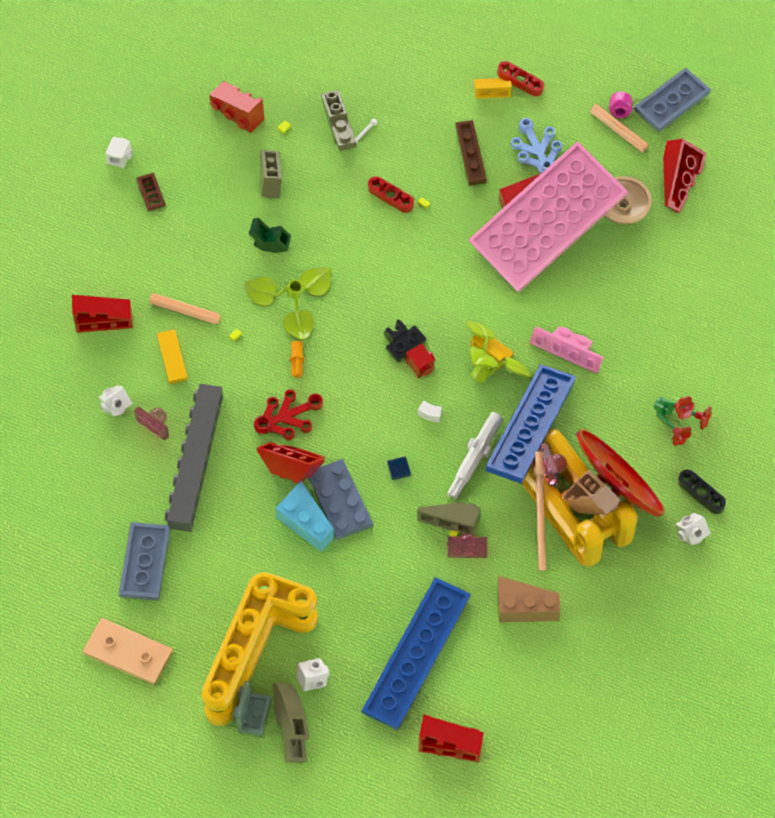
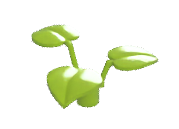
M317 267L306 270L301 274L299 280H291L288 286H284V289L276 293V282L269 277H258L245 281L244 286L248 297L259 306L271 305L274 297H278L287 291V295L295 300V312H289L285 315L283 319L284 330L292 337L305 340L313 331L314 318L308 310L299 312L298 298L302 295V290H308V293L312 296H323L326 294L331 285L332 269Z
M466 321V326L472 333L484 338L482 349L474 346L470 348L471 361L473 366H476L471 377L475 381L483 384L489 375L492 376L501 366H506L511 372L532 380L529 370L518 360L506 357L504 361L498 364L492 356L486 354L485 350L488 340L494 339V333L482 323Z

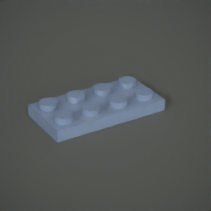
M684 68L635 105L634 111L655 130L660 132L709 95L711 89L687 68Z
M343 459L320 467L312 477L308 478L326 518L334 528L336 540L373 527V522Z
M131 522L119 597L159 601L171 530L170 526Z

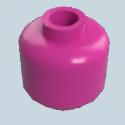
M623 91L614 93L609 102L610 113L617 118H625L631 114L633 107L631 95Z

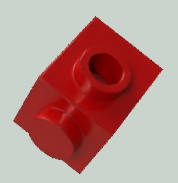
M423 344L406 352V362L418 378L423 375L427 376L434 370L435 357L431 351H427Z

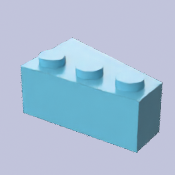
M300 481L276 507V518L322 552L334 539V528L302 481Z

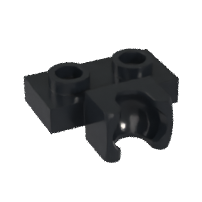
M401 320L396 321L395 329L397 331H392L389 327L384 331V336L390 342L386 346V350L397 363L406 357V352L425 343L427 340L415 325L407 330L408 328Z

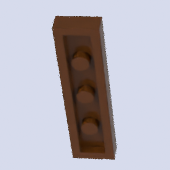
M473 120L455 122L468 185L487 183Z

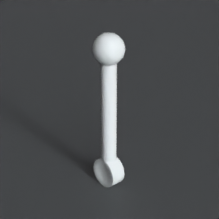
M372 119L370 124L355 138L356 144L372 126L377 124L376 119Z

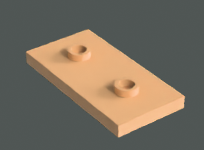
M104 618L100 619L83 649L84 655L152 685L156 684L173 653L172 648Z

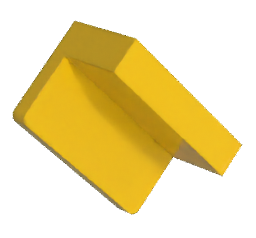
M501 78L474 80L475 99L511 97V81H505Z
M474 335L471 338V347L483 348L484 338ZM495 338L488 340L485 352L492 356L498 364L504 361L506 357L511 358L513 356V351Z

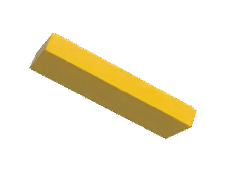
M176 330L157 333L169 384L188 380Z

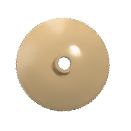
M628 176L614 177L628 191V194L607 212L604 217L611 222L623 225L639 222L645 218L651 208L652 197L649 189L635 178Z

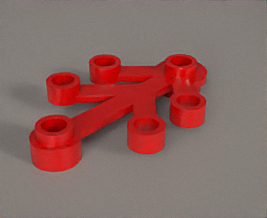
M289 389L284 394L285 398L278 415L271 417L272 412L278 408L279 402L276 397L268 398L264 414L257 417L254 421L255 431L259 434L277 433L283 435L285 440L290 441L295 436L294 430L290 427L283 428L275 425L283 422L301 428L303 433H309L312 430V423L309 420L294 418V416L311 409L315 411L321 409L323 406L322 396L317 393L311 394L308 397V402L288 410L291 403L296 400L295 391ZM289 394L293 395L292 398H288L287 396ZM270 402H276V404L270 405ZM309 425V428H303V426ZM287 432L292 433L290 436L286 435Z

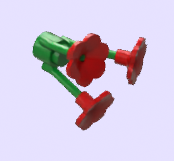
M661 396L654 403V410L658 411L656 416L660 417L675 434L672 438L674 446L684 444L692 435V429L690 426L681 429L675 427L665 415H670L674 409L678 414V418L682 420L693 415L696 419L701 420L700 429L703 430L707 427L711 418L712 407L709 406L705 409L704 413L692 411L695 405L690 396L681 397L678 402L669 401Z

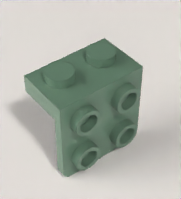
M245 681L244 687L240 686L238 693L240 703L235 705L233 717H235V725H237L239 733L262 737L272 698L267 695L251 693L250 682Z

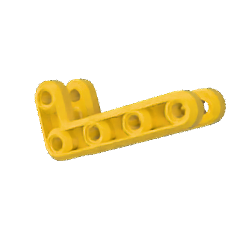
M550 429L542 445L549 456L547 460L543 461V467H545V476H543L545 516L579 563L583 566L591 567L600 561L604 539L609 537L616 547L622 548L633 541L638 519L637 514L628 501L621 500L618 503V507L607 515L592 514V519H586L583 522L576 518L569 509V505L561 498L568 490L560 494L549 482L547 476L558 470L572 487L589 469L559 430ZM534 460L522 485L536 503V476L533 473V468H535Z
M266 572L258 573L251 578L202 688L201 695L205 705V715L211 724L224 726L233 720L235 705L240 703V698H238L240 686L244 687L245 681L250 682L274 625L299 633L310 632L315 628L318 622L317 598L311 588ZM262 586L269 587L268 589H259ZM306 616H308V617H307L306 619H304V620L298 618V617H306Z

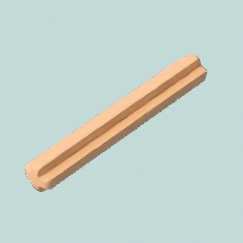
M597 104L591 108L590 112L639 151L644 152L647 150V142Z
M152 293L149 299L150 304L213 324H218L220 321L219 313Z

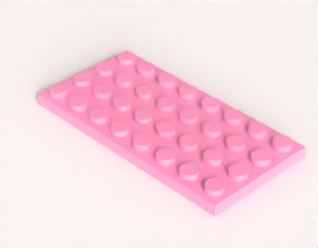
M577 141L468 241L519 293L628 194V191Z

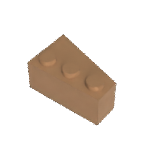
M590 470L561 497L576 513L607 515L609 512H613L621 501Z
M498 576L499 622L559 621V593Z

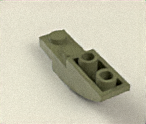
M339 90L322 93L321 96L335 145L337 144L339 151L356 148V140Z
M273 683L276 723L282 726L285 763L306 762L305 741L309 739V733L300 698L292 683Z

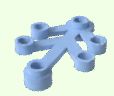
M523 118L519 122V131L527 135L532 146L522 143L520 138L514 137L511 140V147L515 150H522L518 154L519 163L538 168L539 173H543L547 169L544 166H551L557 154L561 152L562 143L558 140L553 141L551 152L546 158L544 152L550 140L555 136V129L551 126L546 127L544 137L539 144L533 132V122L529 118ZM528 153L537 156L539 160L530 158Z

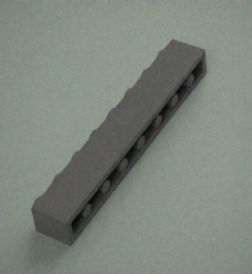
M199 384L198 390L194 392L193 401L195 405L190 408L189 413L191 422L186 425L185 435H187L186 441L183 440L181 446L183 455L182 458L179 457L177 463L179 472L173 479V486L175 488L174 492H170L169 496L170 509H167L165 512V521H167L170 529L192 532L223 400V390L220 386Z

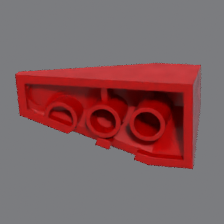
M683 138L667 141L663 155L665 206L676 213H680L686 202L688 191L691 187H694L696 176L701 174L706 157V152Z

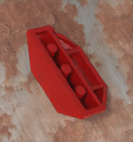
M273 442L257 447L258 454L271 474L277 475L282 479L292 480L294 483L304 482L305 479L312 477L325 462V456L297 447L277 445Z

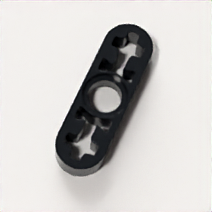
M686 469L680 472L678 484L682 489L711 513L720 514L724 511L726 500L720 493L692 470ZM684 478H691L690 481H683ZM698 488H704L706 489L707 494L701 496L696 492V490ZM713 502H720V506H713Z

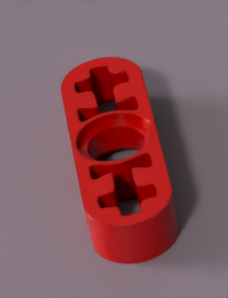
M508 61L499 63L497 75L501 79L511 81L512 85L532 96H540L543 93L544 82L541 79ZM522 76L525 78V81H518L516 77Z
M374 176L368 180V191L372 195L403 213L413 210L414 199L411 195L381 177ZM391 191L396 195L389 198L386 196V193Z

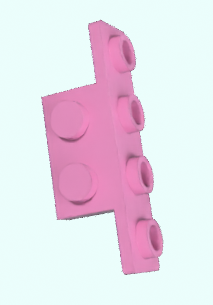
M560 326L553 334L539 327L534 328L530 344L589 371L599 372L603 356L589 350L593 341Z

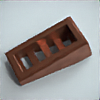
M154 172L136 178L138 188L148 211L166 206ZM152 182V185L145 187L143 186L144 184ZM152 188L155 189L154 191H151V192H147V193H146V190H149V189H152ZM157 194L156 197L148 199V196ZM156 200L160 201V203L150 205V202Z

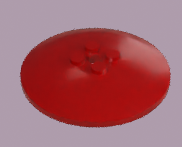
M580 429L576 433L584 455L598 473L596 476L604 484L607 483L617 497H623L630 504L650 515L661 517L665 513L664 506L655 492L613 448L586 429Z

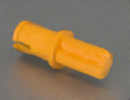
M293 341L291 343V357L289 360L291 362V375L294 378L302 377L304 357L303 343L301 341Z

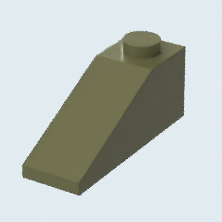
M261 150V196L279 198L282 183L279 151Z
M463 502L418 507L417 521L472 537L481 516V507Z

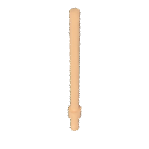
M535 452V468H533V473L536 476L538 570H546L543 477L545 476V467H543V452Z

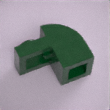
M260 218L252 220L249 235L255 240L254 246L256 248L272 253L288 250L291 235L282 226L269 228Z

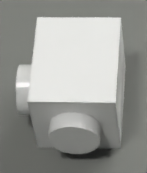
M113 136L105 153L107 164L124 168L128 159L130 160L133 155V149H131L130 141Z

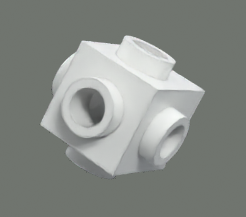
M119 385L104 390L103 395L99 397L101 409L104 413L112 416L121 415L127 407L133 404L125 389Z
M696 513L683 517L680 522L675 524L678 530V538L690 545L700 543L703 538L711 534L705 518Z
M321 658L298 663L296 678L303 691L326 686L329 669L323 664Z

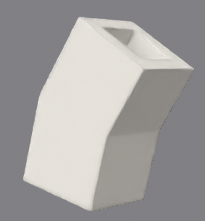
M423 401L418 408V416L428 421L440 423L442 407Z

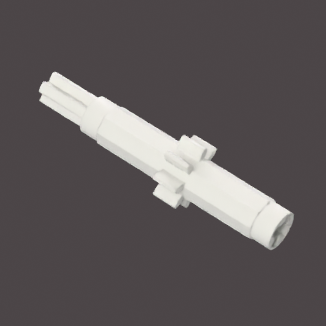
M491 412L477 438L470 439L467 444L469 452L458 469L455 480L447 493L449 497L457 500L482 457L488 458L491 452L489 445L503 421V417L499 414Z

